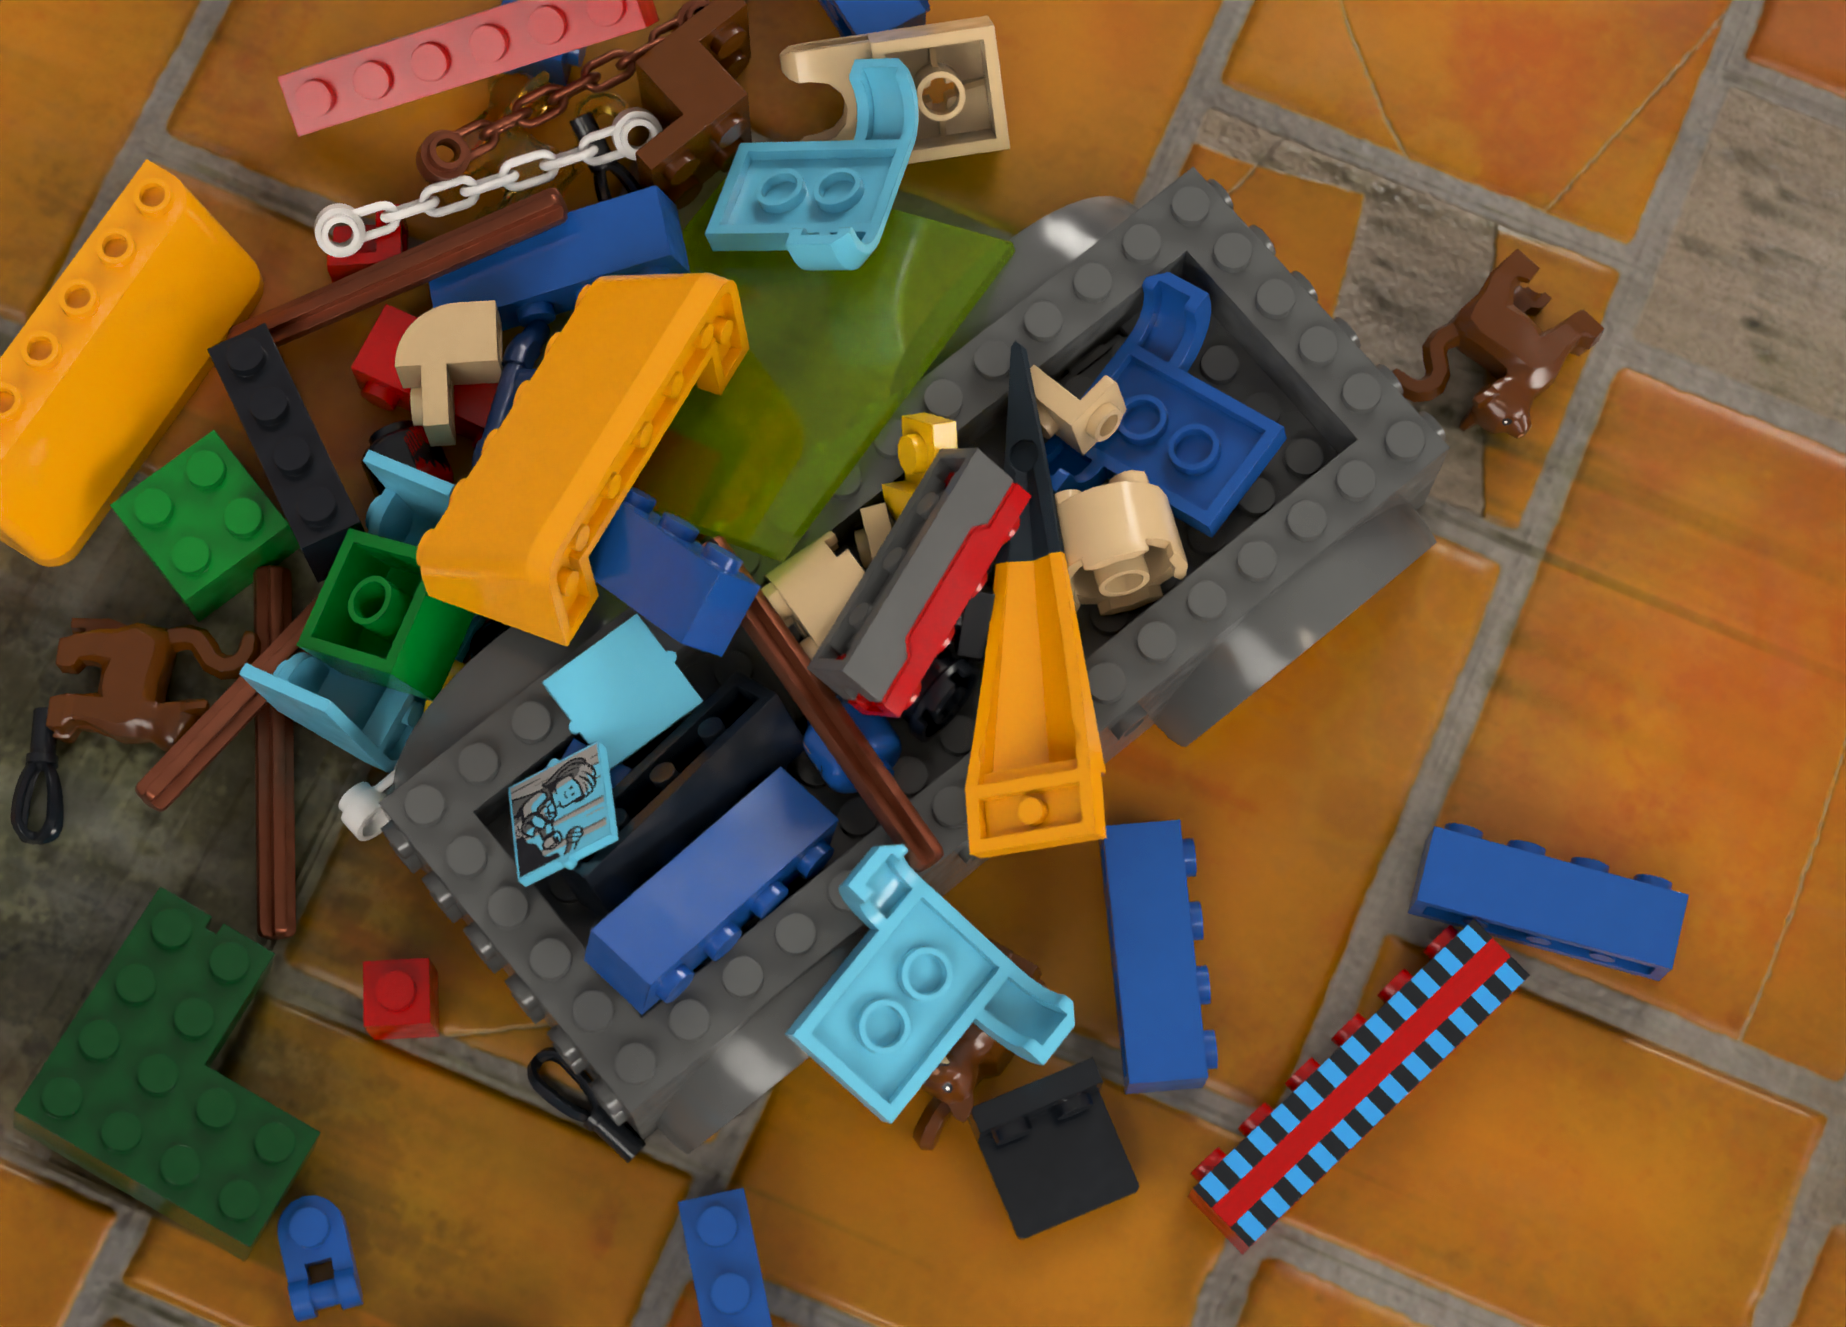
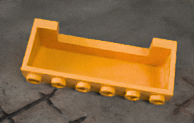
M148 159L145 160L0 357V541L42 566H61L70 562L79 554L110 511V505L120 497L214 366L207 349L226 341L231 327L246 321L263 295L264 281L255 261L176 176Z
M711 273L600 276L591 285L588 284L582 288L577 297L573 314L562 331L554 333L549 339L544 359L531 379L523 381L517 389L513 400V407L499 429H493L486 437L481 457L467 478L459 480L455 485L447 510L436 527L429 529L422 536L416 552V562L420 566L421 577L428 596L568 647L599 596L588 558L695 383L697 382L699 389L721 396L750 348L738 287L733 280Z

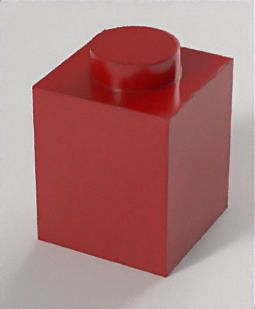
M429 958L363 961L364 1028L374 1040L440 1037L438 971Z

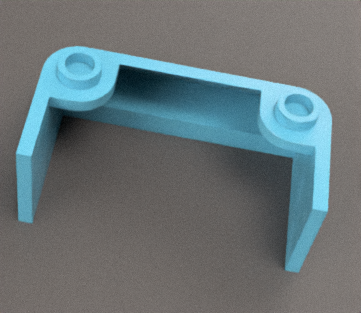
M368 450L362 461L385 487L382 495L376 497L368 508L365 519L368 533L418 546L425 532L429 529H434L447 510L455 485ZM475 613L455 658L461 663L463 662L470 649V643L474 634L483 626L487 617ZM306 652L296 653L288 660L281 662L273 675L247 663L244 664L239 673L277 711L363 762L389 773L394 770L408 737L424 713L426 699L344 675Z

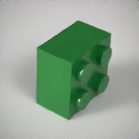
M215 430L208 433L110 505L124 528L198 622L252 584L253 573L258 567L278 565L300 548L289 523Z
M349 528L296 646L344 675L433 701L442 690L475 613L428 596L421 577L420 566L416 562L418 546Z

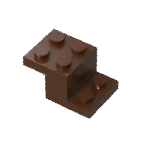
M713 0L635 61L642 108L650 111L657 118L663 130L635 152L640 185L642 189L657 185L676 204L677 210L689 205L701 192L702 184L719 170L723 173L729 172L740 143H752L748 93L735 80L745 70L751 58L747 3L744 0Z

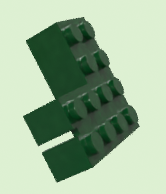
M160 886L14 1109L13 1127L245 1262L313 1152L321 1132L210 1068L269 975L275 953L224 923L218 933L215 934L209 930L212 916Z

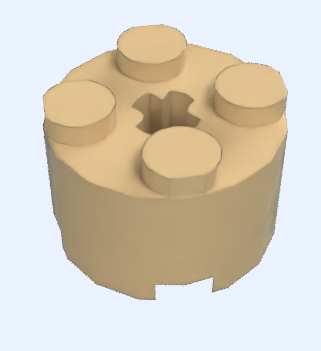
M1128 470L1121 472L1111 478L1108 484L1096 486L1083 492L1076 489H1068L1054 494L1076 612L1080 604H1097L1100 615H1112L1134 610L1163 597L1160 584L1172 576L1180 580L1185 578L1188 562L1167 495L1159 486L1149 483L1147 474L1144 471Z
M832 531L826 532L764 575L768 584L761 588L763 594L786 626L790 627L794 624L804 640L799 644L810 660L813 659L865 573L848 549L836 557L833 551L839 548L837 544L839 541Z

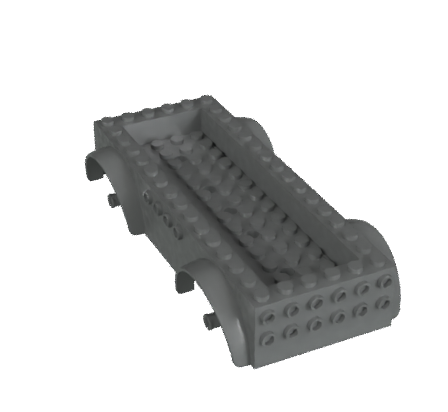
M1192 167L1140 209L1119 197L1098 196L1083 199L1044 216L1004 243L958 285L921 331L901 366L889 405L883 409L875 405L863 412L850 426L849 431L851 434L834 448L826 444L813 451L800 465L799 471L801 473L782 488L778 484H773L766 488L751 502L748 507L750 511L748 515L732 527L727 523L716 527L703 538L700 544L702 545L716 536L724 537L736 555L743 561V565L755 582L761 586V589L768 584L764 575L826 532L832 531L839 541L837 543L839 548L833 551L836 557L848 549L864 572H866L867 568L863 567L859 556L854 531L864 528L860 512L861 508L885 502L882 484L905 480V473L898 458V442L902 436L901 416L925 412L956 421L958 448H978L1004 471L1010 354L1014 341L1023 345L1027 350L1030 368L1033 365L1037 366L1080 400L1135 327L1143 307L1144 292L1142 284L1146 277L1171 272L1209 293L1211 301V318L1203 345L1187 373L1284 426L1287 439L1213 538L1174 517L1188 567L1187 574L1183 580L1172 576L1160 584L1163 597L1137 609L1112 615H1100L1097 604H1080L1076 615L1104 764H1106L1154 724L1173 742L1187 747L1437 543L1426 522L1416 510L1424 505L1450 447L1446 443V434L1437 420L1425 411L1418 413L1402 395V385L1394 373L1383 364L1375 366L1362 352L1360 340L1351 326L1339 317L1332 319L1317 302V293L1308 279L1298 271L1290 273L1277 259L1275 247L1265 232L1256 225L1248 227L1234 212L1232 199L1222 185L1214 179L1206 181ZM1043 437L1044 444H1045L1049 439ZM1107 478L1102 485L1108 484L1110 479ZM996 557L987 570V579L990 580L992 587L994 586ZM596 583L599 596L568 647L510 627L472 658L441 690L413 728L399 756L394 775V791L379 802L389 821L380 829L390 841L389 845L413 874L420 868L426 873V876L421 880L429 889L431 897L453 924L461 918L468 926L463 929V932L488 968L494 974L503 968L509 975V978L504 982L511 990L513 998L536 1025L542 1019L548 1023L551 1029L546 1034L553 1042L552 1045L571 1070L578 1075L585 1069L594 1081L589 1084V1087L594 1092L593 1096L614 1123L619 1127L627 1121L642 1140L659 1128L673 1145L684 1153L689 1154L810 1057L787 1037L785 1033L870 930L847 906L840 896L838 888L871 847L895 844L859 792L841 794L832 791L804 750L785 771L839 819L830 844L834 848L832 857L810 879L801 874L786 888L789 892L784 901L763 920L755 915L740 928L742 931L741 937L726 955L717 961H713L708 956L692 970L695 973L693 980L675 1000L666 1004L660 999L643 1015L639 1013L584 961L590 931L603 918L579 902L559 871L527 887L518 882L508 787L543 770L550 760L556 758L560 761L573 738L588 746L580 734L574 735L570 733V720L543 686L542 682L632 616L638 614L666 652L671 650L676 653L677 659L675 664L701 697L703 703L738 671L778 694L803 738L808 726L807 718L741 624L721 657L679 643L607 589ZM794 624L788 627L798 643L804 640ZM953 641L947 646L945 654H950L957 660L968 659L980 669V676L971 695L950 723L931 740L921 742L909 732V723L903 718L886 717L899 736L902 746L899 760L892 768L894 770L893 778L944 851L943 857L936 864L917 874L941 896H944L990 858H978L970 855L965 784L977 717L985 653L983 659L957 655ZM697 708L621 764L633 770Z

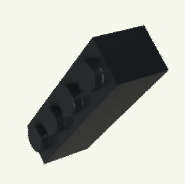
M263 323L207 350L298 544L319 583L326 580L349 528L365 532L276 344L266 324Z
M736 671L612 789L619 840L578 860L574 869L568 870L565 867L559 870L581 904L604 919L780 766L785 770L805 750L803 746L804 738L778 694Z

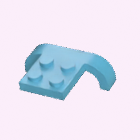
M899 58L855 59L849 74L857 104V128L854 140L740 143L705 231V236L712 251L788 250L794 262L803 270H856L860 268L880 242L916 141L919 120L918 98L908 67Z
M900 844L871 847L839 886L838 891L844 902L870 930L785 1033L787 1037L882 1122L892 1124L972 1022L1011 1052L1038 1065H1044L1075 1026L1073 1001L1066 995L1058 994L1045 988L1014 964L909 866L904 859L909 850Z

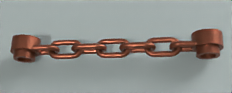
M690 0L686 2L673 19L655 27L650 32L647 44L630 53L624 49L611 50L586 63L581 70V77L564 87L556 84H546L521 96L514 102L512 113L494 123L479 119L455 131L438 130L431 133L417 150L416 165L418 171L430 183L455 179L465 172L469 162L492 151L499 142V135L517 125L529 129L538 127L561 115L568 106V99L586 89L593 93H602L627 81L636 70L635 61L666 38L659 37L660 35L670 30L672 32L693 17L694 14L707 6L710 1ZM616 58H620L616 62L615 67L618 70H626L600 84H596L600 80L601 74L591 71ZM548 93H553L549 96L548 103L557 106L533 119H528L532 115L533 110L530 107H522ZM478 129H483L479 133V139L481 141H489L470 151L462 137ZM436 147H449L455 154V162L448 163L442 161L436 153Z

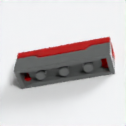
M940 449L807 669L839 696L848 700V703L862 715L899 718L902 712L917 699L922 687L921 680L936 655L941 653L951 642L955 633L954 625L967 603L984 587L988 578L987 570L1000 548L1018 530L1020 525L1019 516L1030 500L1031 495L1018 483H1013L1014 480L980 449Z

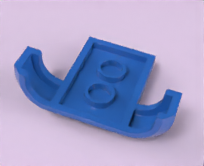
M1171 272L1146 277L1142 284L1144 292L1143 307L1135 327L1081 397L1082 399L1105 375L1116 381L1127 408L1117 430L1107 440L1097 442L1084 456L1056 434L1044 445L1054 494L1068 489H1076L1083 492L1090 488L1101 486L1107 478L1111 479L1121 472L1128 470L1144 471L1147 474L1149 483L1159 486L1167 495L1174 517L1213 538L1286 441L1287 436L1284 426L1187 373L1205 340L1211 318V301L1209 293Z

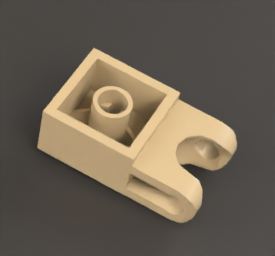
M989 16L790 45L779 54L781 70L789 80L796 83L814 82L830 84L842 94L845 101L843 115L833 128L818 134L805 136L800 141L854 140L857 128V104L849 74L855 59L899 58L911 73L918 98V131L908 164L1010 149L995 26ZM943 78L945 84L953 82V89L944 92V102L932 103L929 94L922 96L923 90L930 87L931 80Z

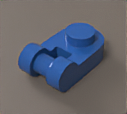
M317 1195L303 1196L292 1201L280 1216L278 1240L288 1281L290 1302L296 1321L301 1322L318 1317V1310L341 1304L343 1310L363 1305L364 1300L347 1222L342 1211L328 1199ZM332 1261L334 1278L312 1284L309 1267Z

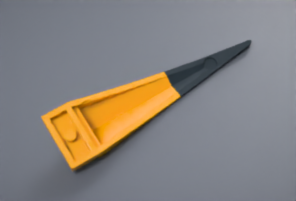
M1014 341L1011 346L1004 472L1014 480L1013 483H1018L1031 495V498L1019 516L1020 525L1018 530L1007 543L1002 545L996 557L993 586L995 599L989 622L980 697L965 784L970 855L978 858L1106 838L1101 775L1106 774L1027 350L1017 341Z

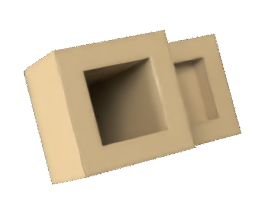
M495 300L457 302L435 307L418 317L407 328L399 342L395 357V368L402 387L411 388L410 401L413 425L424 427L431 447L456 445L454 385L496 383L500 380L503 370L501 364L503 359L502 322Z

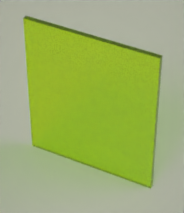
M726 176L684 228L682 234L691 273H711L733 280L737 284L750 348L721 396L699 389L697 382L695 383L633 486L657 500L653 511L661 517L664 512L671 513L695 526L701 534L712 538L722 536L732 545L784 562L1016 250L1012 242L891 209L878 246L864 264L856 270H803L794 262L788 250L712 251L705 236V231L727 178Z

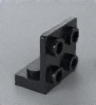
M1093 1057L973 1106L971 1115L968 1118L970 1127L1014 1232L1020 1240H1025L1135 1194L1139 1189L1137 1178L1100 1095L1103 1080Z

